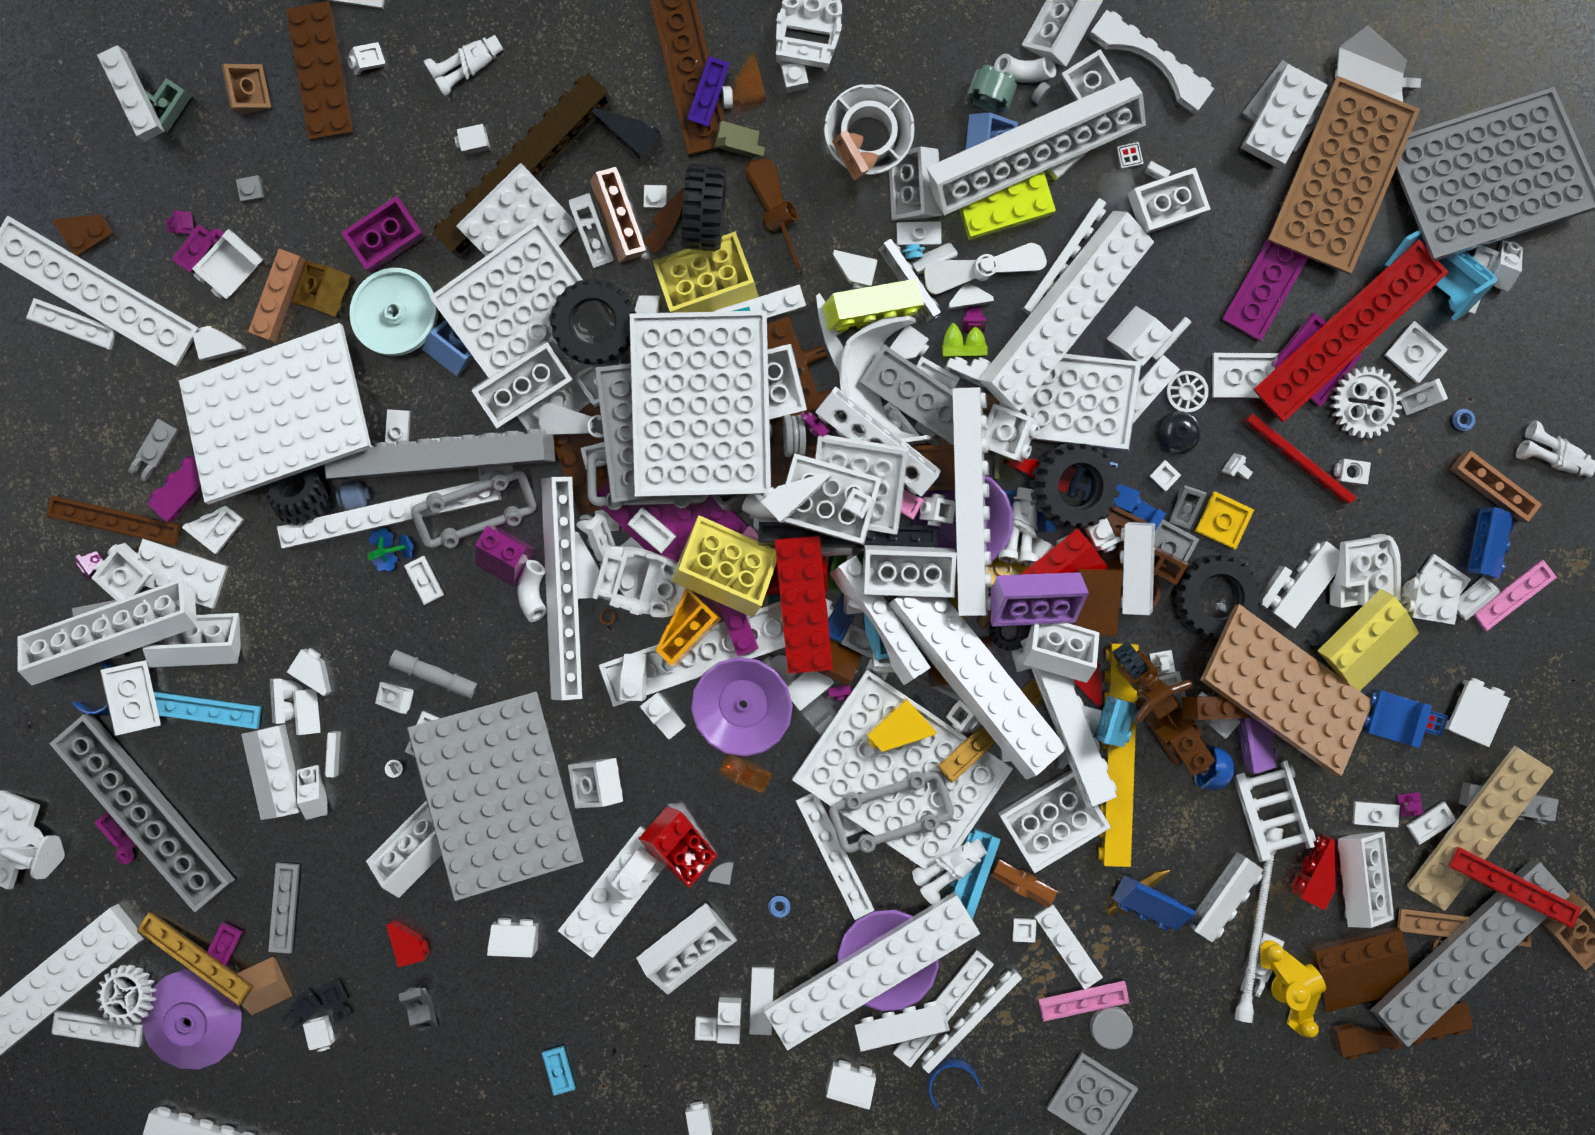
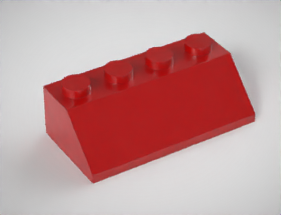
M1077 528L1020 575L1077 573V569H1107L1108 567L1092 544Z

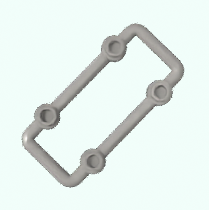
M606 451L594 452L587 459L588 499L593 505L607 506L612 510L620 509L623 505L674 504L678 508H686L689 504L703 503L708 495H671L612 503L611 493L606 497H597L596 461L607 462Z
M499 470L493 472L488 480L445 495L436 492L429 494L425 502L419 503L412 508L411 516L426 547L435 548L443 545L447 548H453L458 544L459 539L484 531L486 526L496 527L504 523L510 526H517L521 522L522 517L528 516L536 510L537 505L524 472L516 470L505 473ZM518 479L528 505L527 507L519 509L518 507L510 506L504 510L501 516L457 531L453 528H446L441 532L440 537L430 538L420 512L430 510L431 512L438 513L442 511L446 503L492 487L495 490L502 491L508 486L510 481Z
M913 771L909 774L908 779L860 795L857 792H850L845 796L844 800L832 804L829 813L841 849L846 853H853L859 850L869 853L875 849L877 844L923 829L933 832L937 830L939 824L951 820L954 815V808L943 775L938 771H930L924 774L919 771ZM935 779L945 813L937 816L933 813H927L923 815L919 822L876 836L863 834L859 837L858 842L848 844L838 813L839 810L848 808L855 811L860 809L864 802L909 787L920 790L925 786L926 782Z

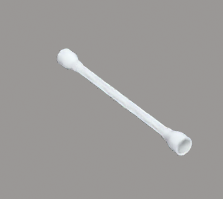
M1276 827L1267 829L1264 833L1266 841L1271 843L1282 840L1283 829ZM1276 851L1270 854L1272 859L1264 861L1266 863H1264L1263 880H1261V891L1259 892L1260 897L1255 917L1256 922L1254 923L1255 928L1250 948L1251 953L1249 954L1250 959L1245 979L1246 984L1244 985L1245 990L1241 996V1001L1236 1007L1234 1018L1242 1022L1252 1023L1254 1009L1251 993H1253V979H1255L1256 962H1258L1259 954L1258 948H1260L1261 931H1263V917H1265V906L1267 905L1268 886H1270V875L1272 874L1271 869L1274 861L1273 855H1275Z

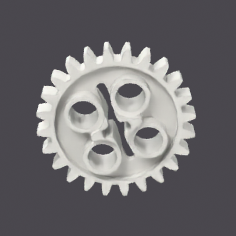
M1366 366L1360 367L1359 370L1353 368L1351 370L1352 374L1344 373L1346 380H1337L1341 385L1340 387H1333L1337 395L1330 396L1331 399L1336 400V403L1330 405L1331 408H1336V412L1332 416H1339L1336 424H1344L1342 431L1349 430V435L1351 436L1356 434L1357 438H1363L1364 436L1372 438L1373 434L1381 436V431H1388L1387 424L1395 425L1392 417H1399L1395 410L1402 409V406L1397 405V401L1402 400V397H1396V393L1400 391V388H1393L1397 381H1388L1391 374L1383 375V369L1375 371V367H1369L1367 370ZM1357 384L1360 386V393L1358 395L1355 393ZM1377 388L1381 390L1379 398L1376 397ZM1348 398L1384 403V406L1349 402ZM1355 406L1357 409V413L1353 417L1351 414V410ZM1374 410L1377 411V418L1375 420L1372 418Z

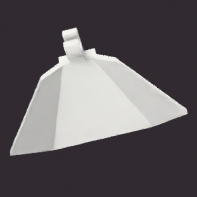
M1369 25L1339 47L1335 78L1340 76L1402 102V87L1421 88V78H1403L1407 59Z

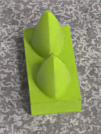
M952 323L944 336L942 355H987V344L982 332L977 327H974L969 332L966 343H963V337L955 323Z

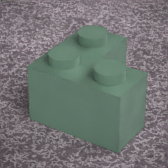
M167 78L154 96L146 92L166 132L169 131L192 97Z

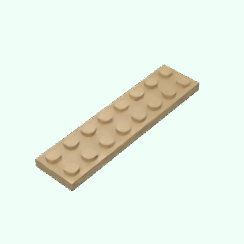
M1514 745L1407 884L1408 888L1446 911L1470 880L1469 877L1447 867L1455 848L1460 847L1486 859L1554 771Z

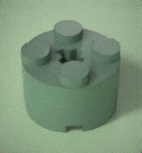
M982 65V68L974 73L966 98L968 101L970 98L974 100L973 105L981 110L990 113L1003 110L1002 114L1007 113L1017 87L1016 77L1008 72L1001 73L995 71V68L990 65Z

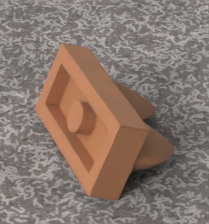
M846 130L841 132L832 141L854 181L861 178L877 161L878 154L859 152V148L863 143V136L859 134L849 133Z

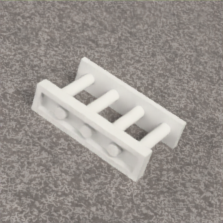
M1288 761L1279 763L1281 770L1253 778L1246 777L1245 773H1241L1233 778L1259 862L1272 859L1270 854H1273V851L1305 843L1306 849L1315 847L1313 842H1316V837L1313 829L1308 827L1293 780L1295 771L1293 766L1288 764ZM1284 778L1288 791L1261 799L1252 798L1250 790L1254 786ZM1291 800L1294 813L1266 821L1259 820L1257 814L1259 808ZM1298 821L1302 834L1271 843L1266 841L1264 833L1267 829Z

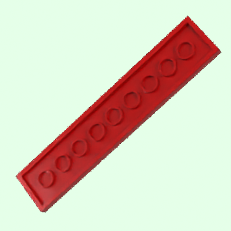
M1420 240L1415 241L1389 267L1384 269L1252 390L1278 419L1284 422L1449 272L1438 260L1432 261L1429 250Z

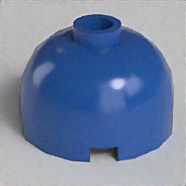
M1207 745L1206 747L1215 762L1209 765L1205 772L1194 775L1196 785L1201 786L1202 789L1216 791L1230 783L1235 776L1236 769L1231 755L1226 750Z

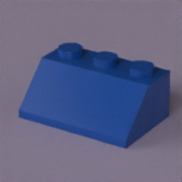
M1496 507L1480 508L1467 573L1488 578H1500V575L1504 573L1505 562L1503 560L1505 553L1508 552L1510 547V541L1508 540L1509 532L1514 527L1513 513Z
M1126 875L1123 876L1113 896V899L1119 903L1117 907L1127 912H1130L1132 909L1138 912L1136 916L1148 922L1151 918L1157 921L1155 925L1167 931L1169 927L1177 931L1196 912L1182 902Z

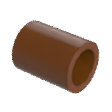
M606 609L600 613L599 618L603 624L610 625L616 621L617 615L612 609ZM606 612H610L613 615L611 622L604 620Z

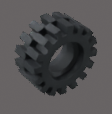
M990 624L989 634L992 642L997 647L1006 651L1018 650L1023 647L1021 641L1028 638L1030 625H1016L1018 627V635L1011 640L1005 639L1002 636L1001 629L1003 626H992Z

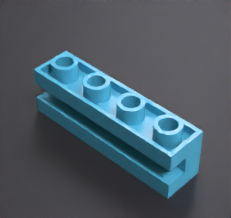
M975 828L972 833L969 832L965 843H972L979 839L987 854L980 858L981 861L964 878L956 879L950 883V887H953L951 893L956 892L972 920L1001 840L998 836Z

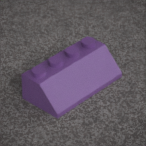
M1081 573L996 576L991 589L992 626L1075 623L1089 594Z
M1237 718L1240 721L1238 729L1245 770L1256 774L1276 768L1275 762L1278 761L1276 749L1272 746L1274 732L1254 718Z

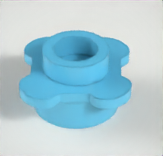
M919 244L906 245V249L902 253H905L906 259L923 257L922 251L925 250V247H920Z

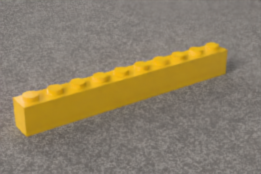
M1109 643V648H1105V661H1108V670L1104 671V683H1107V692L1103 694L1104 705L1107 695L1135 703L1137 697V690L1131 687L1116 668L1118 662L1112 651L1123 644ZM1131 644L1136 651L1139 650V645ZM1131 721L1129 730H1132L1131 737L1128 743L1125 742L1124 747L1102 742V749L1105 750L1104 759L1108 765L1107 773L1117 788L1115 792L1116 798L1099 805L1100 810L1111 828L1099 834V838H1102V847H1098V860H1101L1104 866L1131 867L1136 721Z

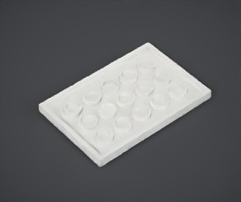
M1065 354L1020 411H1016L1039 420L1037 424L1040 426L1039 433L1035 438L1032 437L1031 440L1065 444L1083 443L1090 444L1092 447L1129 451L1141 362Z

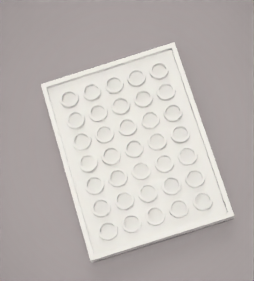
M540 219L534 221L429 296L488 378L548 340L571 375L572 380L517 415L527 430L541 429L539 426L540 408L546 403H552L579 412L591 402L574 378V376L589 365L579 363L566 356L557 346L556 340L553 339L552 327L550 326L551 310L557 301L556 298L565 291L566 287L583 279ZM588 301L582 304L576 310L573 317V327L576 334L588 343L595 344L605 341L611 336L615 328L614 322L598 301ZM630 346L624 354L616 359L620 365L630 363Z
M767 311L630 314L635 496L754 494L767 492L771 488Z
M340 323L179 380L204 502L207 504H212L372 448L344 328Z
M866 669L792 780L832 806V804L844 800L845 796L850 792H857L860 795L908 779L909 774L913 771H919L922 774L938 771L942 774L936 766L964 742L967 737ZM904 698L908 699L937 732L933 736L883 752L879 748L874 750L866 741L869 738L866 732ZM987 751L953 783H950L943 775L954 808V815L951 820L939 824L937 830L933 832L923 829L886 841L885 843L924 869L936 864V858H941V855L947 854L961 846L1013 768ZM934 779L926 782L925 786L920 790L909 787L864 802L858 810L852 811L845 808L839 810V812L876 836L919 822L923 815L927 813H933L936 816L943 814L945 809ZM941 871L935 877L939 878L943 871Z

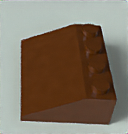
M1395 926L1309 947L1314 967L1321 974L1326 985V991L1321 993L1325 1012L1381 999L1410 973L1402 930Z

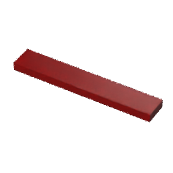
M1253 413L1245 418L1244 423L1344 504L1352 503L1355 500V495Z
M1460 847L1455 848L1447 866L1569 928L1574 927L1582 909Z

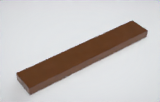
M54 495L50 496L46 517L172 546H177L182 526L181 524Z

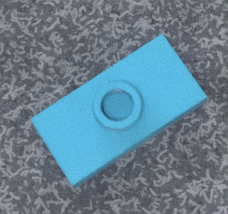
M564 1046L543 1051L542 1056L553 1095L575 1090L576 1087Z

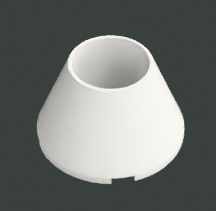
M878 84L857 85L841 93L830 106L824 127L826 143L833 157L846 168L832 141L861 118L869 117L881 121L889 132V141L878 150L864 151L859 149V152L878 154L876 163L865 174L883 173L898 165L909 152L914 138V119L905 100L892 89Z

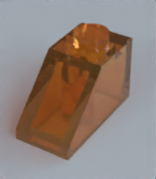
M752 53L734 81L735 88H732L734 101H739L740 107L766 101L755 53Z
M727 754L719 770L720 773L732 781L764 793L773 776V773L747 759Z

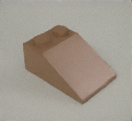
M1571 890L1568 893L1570 896L1566 900L1582 908L1574 927L1569 928L1549 917L1542 921L1541 924L1586 971L1595 962V912Z

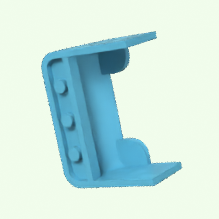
M1420 230L1405 237L1385 264L1389 267L1415 241L1420 240L1426 246ZM1466 251L1438 260L1449 273L1436 285L1451 297L1449 304L1450 309L1455 312L1451 318L1454 321L1467 314L1497 281L1496 276Z

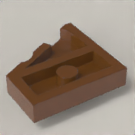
M101 214L53 220L54 225L72 253L78 257L115 235Z

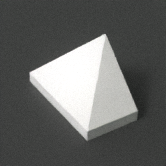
M966 282L949 303L948 310L992 304L994 299L990 294Z

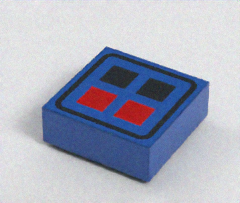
M1431 711L1425 732L1442 737L1448 715Z

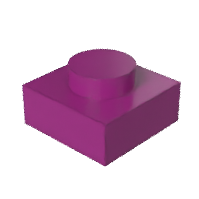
M850 686L829 687V697H834V701L846 699L847 695L851 694Z

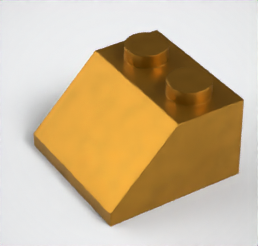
M306 260L291 302L336 317L337 312L341 308L344 292L348 288L350 275L329 266Z

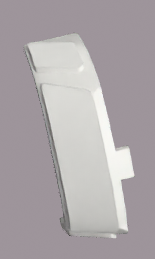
M910 316L884 318L862 328L846 341L841 354L840 388L843 393L907 444H926L925 441L933 440V436H919L899 430L888 420L882 406L881 397L859 382L886 339L894 332L916 322L915 318ZM855 425V426H854V428H855V430H856L857 432H859V433H864V432H865V431H864V428H863L862 426H860V425ZM873 439V441H877V443L882 444L881 441Z

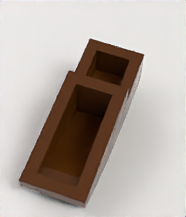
M684 188L652 218L653 223L657 227L643 240L644 245L656 257L668 244L681 220Z
M1124 541L1122 542L1120 548L1117 551V554L1119 555L1121 553V550H1124ZM1154 546V575L1157 574L1177 585L1189 563Z

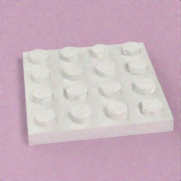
M521 163L456 225L485 256L537 219L541 220L558 246L577 228L576 221Z
M819 434L816 460L882 478L868 530L897 535L909 448L830 435L822 437Z

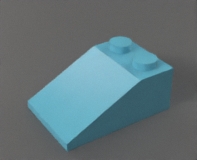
M1107 695L1095 738L1106 744L1124 747L1125 742L1128 743L1131 737L1132 730H1129L1131 721H1135L1134 717L1138 712V709L1135 708L1136 704Z

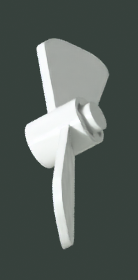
M1028 243L995 257L990 254H984L977 260H934L925 267V286L929 293L937 295L973 279L986 281L994 273L1040 271L1046 266L1047 260L1042 248L1035 243Z
M546 403L540 408L539 426L541 430H546L547 434L590 433L594 437L604 438L601 415L591 417L552 403Z

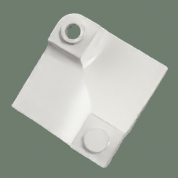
M1377 534L1371 535V538L1340 542L1337 573L1333 583H1330V605L1340 608L1355 605L1363 606L1380 589L1394 595L1398 601L1401 600L1400 553L1396 542L1391 536Z

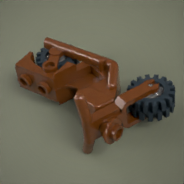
M1125 642L1112 651L1118 662L1116 668L1134 690H1140L1135 699V704L1139 711L1135 715L1134 720L1140 723L1145 719L1173 764H1178L1182 761L1185 769L1192 776L1205 772L1215 760L1205 746V742L1201 738L1203 734L1195 724L1196 722L1183 719L1182 707L1174 696L1175 693L1190 689L1192 682L1185 680L1168 686L1159 679L1157 669L1140 649L1136 651L1129 642Z

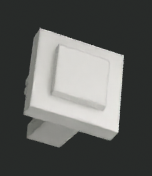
M1236 453L1231 456L1222 470L1225 474L1233 477L1238 474L1244 479H1249L1253 473L1244 465L1246 457Z
M1171 650L1149 654L1150 662L1155 666L1159 675L1175 672Z

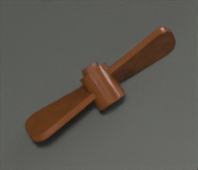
M766 158L753 160L746 165L745 173L767 210L764 212L763 224L772 232L781 229L798 276H801L803 272L785 227L798 220L797 211L790 201L783 202L775 164Z

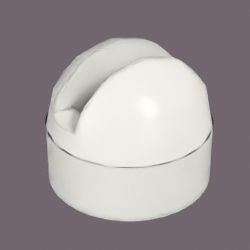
M390 760L385 765V773L391 778L398 777L403 771L402 764L397 760ZM392 763L398 772L395 775L389 766Z

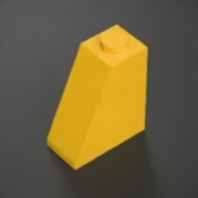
M904 698L866 732L869 737L866 741L874 750L879 748L883 752L933 736L937 732L908 699Z

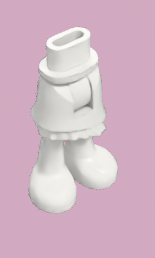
M495 35L487 40L484 37L482 40L463 45V48L458 49L459 52L443 62L436 63L432 59L423 61L444 97L449 95L454 84L464 77L468 80L471 74L474 76L477 71L485 67L492 59L497 58L496 54L503 51ZM462 64V67L443 77L444 74Z
M1533 420L1529 424L1525 437L1553 448L1552 452L1530 440H1525L1519 445L1516 451V458L1526 460L1534 456L1551 463L1552 468H1556V470L1578 476L1584 475L1589 478L1593 476L1595 461L1591 459V455L1584 453L1566 439H1562L1560 435L1556 438L1550 436L1544 431L1543 425L1539 421Z
M1022 487L1017 489V496L1013 498V505L1011 507L1013 510V530L1006 548L999 552L998 559L1000 561L1011 564L1018 561V565L1031 566L1040 559L1038 555L1032 553V538H1037L1035 531H1038L1036 501L1031 498V493H1034L1033 489ZM1020 532L1022 533V542L1018 557L1017 544Z
M979 839L972 843L966 842L947 854L941 855V858H936L937 863L929 868L917 867L912 870L913 879L918 886H922L920 888L922 895L933 905L940 901L939 891L956 879L964 878L987 852ZM945 869L947 870L945 874H943L933 882L929 883L931 878L939 874L941 871Z

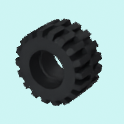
M313 469L277 480L266 487L268 503L278 518L286 524L298 525L301 522L305 524L310 519L314 520L317 514L320 515L323 512L322 508H326L328 491Z

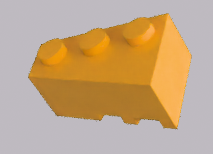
M687 588L684 589V594L678 606H676L674 615L655 650L673 667H677L722 620L694 591Z

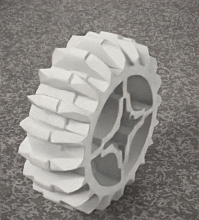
M121 965L119 968H113L111 973L104 975L106 981L99 982L102 989L96 991L98 994H101V998H98L96 1001L102 1003L98 1010L105 1011L103 1017L110 1018L109 1022L117 1023L119 1026H130L134 1022L139 1023L142 1021V1018L149 1016L147 1010L154 1008L150 1003L157 1000L155 997H152V993L157 990L151 988L155 981L148 980L150 974L143 973L142 968H136L134 965ZM126 977L133 980L137 986H131L130 982L126 981ZM121 1004L123 1009H126L127 1014L122 1012L117 1005Z

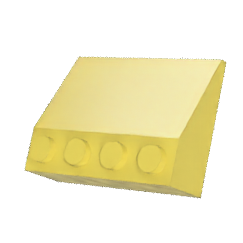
M736 231L722 236L721 248L717 251L684 249L653 260L670 313L715 312L716 310L759 297Z
M698 515L677 563L671 582L754 617L762 606L777 562L776 549L767 545H758V541Z
M1380 589L1318 652L1339 677L1344 679L1350 686L1361 691L1419 632L1407 610L1397 598Z

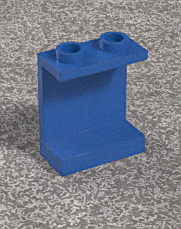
M1375 689V692L1370 695L1372 700L1370 705L1372 706L1364 722L1363 731L1420 748L1432 705Z

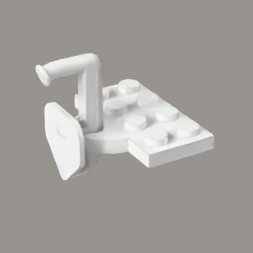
M0 790V886L5 889H13L19 869L31 868L30 874L32 878L45 879L64 859L65 853L59 836L51 835L44 837L41 831L34 827L40 804L5 790Z

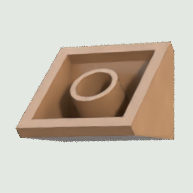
M262 64L221 65L230 109L236 114L242 115L271 108Z
M274 956L237 973L254 986L242 1004L251 1015L293 996Z

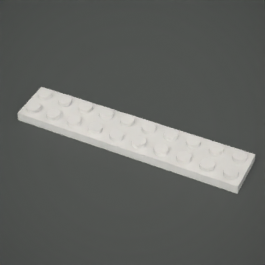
M7 216L0 227V263L173 365L178 366L194 340L192 334L199 331L197 326L12 217Z
M781 601L760 608L754 617L747 615L759 649L737 656L725 621L718 623L677 667L671 666L655 651L658 644L632 653L647 654L646 695L701 677L704 672L720 661L736 657L752 659L784 648L785 640ZM624 656L599 665L613 707L629 702L620 700V678Z

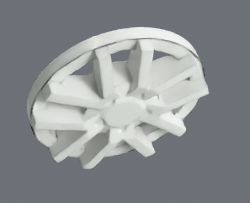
M1180 372L1168 383L1167 399L1178 411H1196L1205 404L1208 398L1207 383L1196 372ZM1184 375L1186 383L1182 384L1179 376ZM1188 375H1193L1196 378L1190 383ZM1175 379L1179 386H1172ZM1200 380L1202 385L1196 388L1193 384ZM1203 387L1204 396L1197 392L1199 389ZM1170 390H1178V394L1171 395ZM1195 396L1202 399L1200 404L1194 400ZM1179 397L1178 403L1176 405L1172 398ZM1182 400L1186 401L1185 409L1180 407ZM1190 401L1194 405H1196V407L1188 409Z

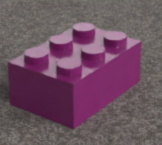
M395 196L341 232L364 268L370 273L426 237L398 196Z

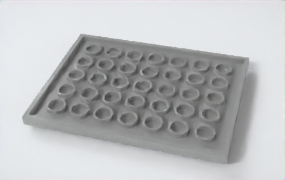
M1555 87L1411 132L1395 169L1432 261L1595 210V178Z
M537 692L407 728L454 901L583 862Z

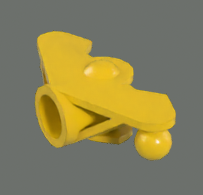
M1273 940L1264 941L1260 946L1261 967L1273 970L1276 977L1272 982L1271 991L1276 1000L1281 1003H1287L1291 1009L1287 1024L1297 1034L1306 1038H1315L1319 1033V1027L1314 1022L1313 1016L1321 993L1326 991V985L1321 974L1312 964L1305 966L1301 964L1277 942Z

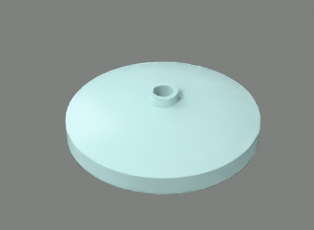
M388 268L370 275L359 285L351 301L350 322L355 335L367 348L381 355L400 356L413 352L425 343L429 333L437 324L438 308L429 297L434 294V291L420 275L407 269Z

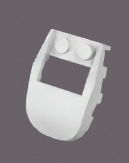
M783 0L781 11L777 16L776 62L780 63V60L821 67L824 68L823 71H827L842 27L841 0ZM786 28L830 35L829 43L823 44L785 37Z
M606 546L593 598L596 600L597 597L610 601L609 605L616 608H624L632 614L639 615L643 613L651 614L652 617H669L674 615V610L684 594L685 587L671 582L678 562L642 548ZM628 555L650 560L639 599L617 594Z

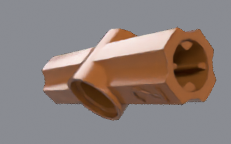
M1001 859L995 862L990 876L1010 886V889L1026 898L1030 897L1048 908L1053 903L1058 892L1056 889L1037 880V877L1021 868L1019 870Z

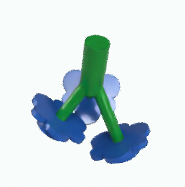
M385 527L371 530V536H369L368 541L370 544L376 545L378 549L369 552L367 556L373 565L377 566L379 572L384 570L391 572L394 569V564L398 561V558L394 556L396 551H401L404 558H412L413 543L407 535L399 536L398 546L384 549L383 547H391L393 545V533L388 532V529Z

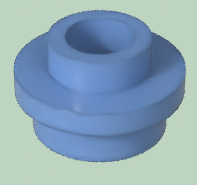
M1460 409L1454 413L1452 423L1457 430L1467 431L1474 426L1475 416L1468 409ZM1461 416L1466 418L1465 424L1460 422Z
M784 896L773 897L768 905L770 914L776 918L787 916L790 911L789 900ZM777 903H782L784 908L782 910H777L775 908V905Z

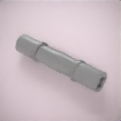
M398 650L393 652L389 661L390 667L405 672L409 676L414 675L429 683L446 688L448 692L451 691L470 700L477 688V683L458 676L457 673L453 675L437 666L419 661L418 657H412Z

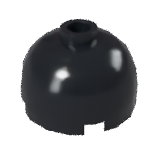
M1174 411L1166 414L1156 426L1155 437L1158 445L1164 451L1171 455H1182L1190 452L1197 446L1201 429L1198 421L1192 415L1184 411Z

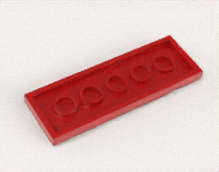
M820 535L775 539L788 674L833 670Z

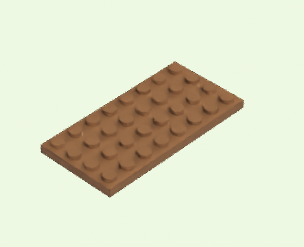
M1337 76L1267 241L1350 275L1358 260L1420 109Z
M1240 604L1234 606L1200 681L1336 777L1342 776L1372 706L1370 705L1372 701L1355 687L1350 686L1344 679Z

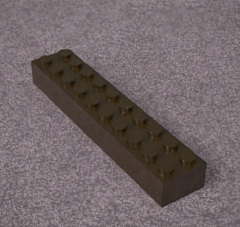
M589 72L585 76L581 75L574 82L575 87L570 92L565 91L558 99L559 103L554 108L550 107L546 110L539 124L534 123L528 129V135L523 140H517L512 146L513 150L507 156L503 155L497 161V167L492 172H486L481 178L482 182L476 188L472 187L465 194L466 199L461 204H455L449 211L450 215L445 220L441 219L434 226L433 234L456 257L459 258L473 244L456 225L520 163L537 178L595 118L592 113L594 108L603 110L612 101L608 91Z

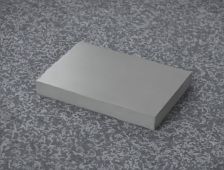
M1165 520L1161 521L1155 531V546L1185 562H1188L1200 540ZM1156 574L1155 576L1161 586V594L1169 597L1175 584Z

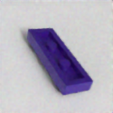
M711 56L708 57L687 118L688 121L709 128L730 63Z

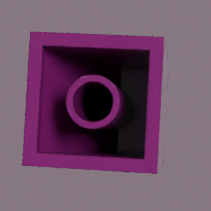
M486 526L475 545L476 566L515 587L525 563L531 559L536 549L499 527Z

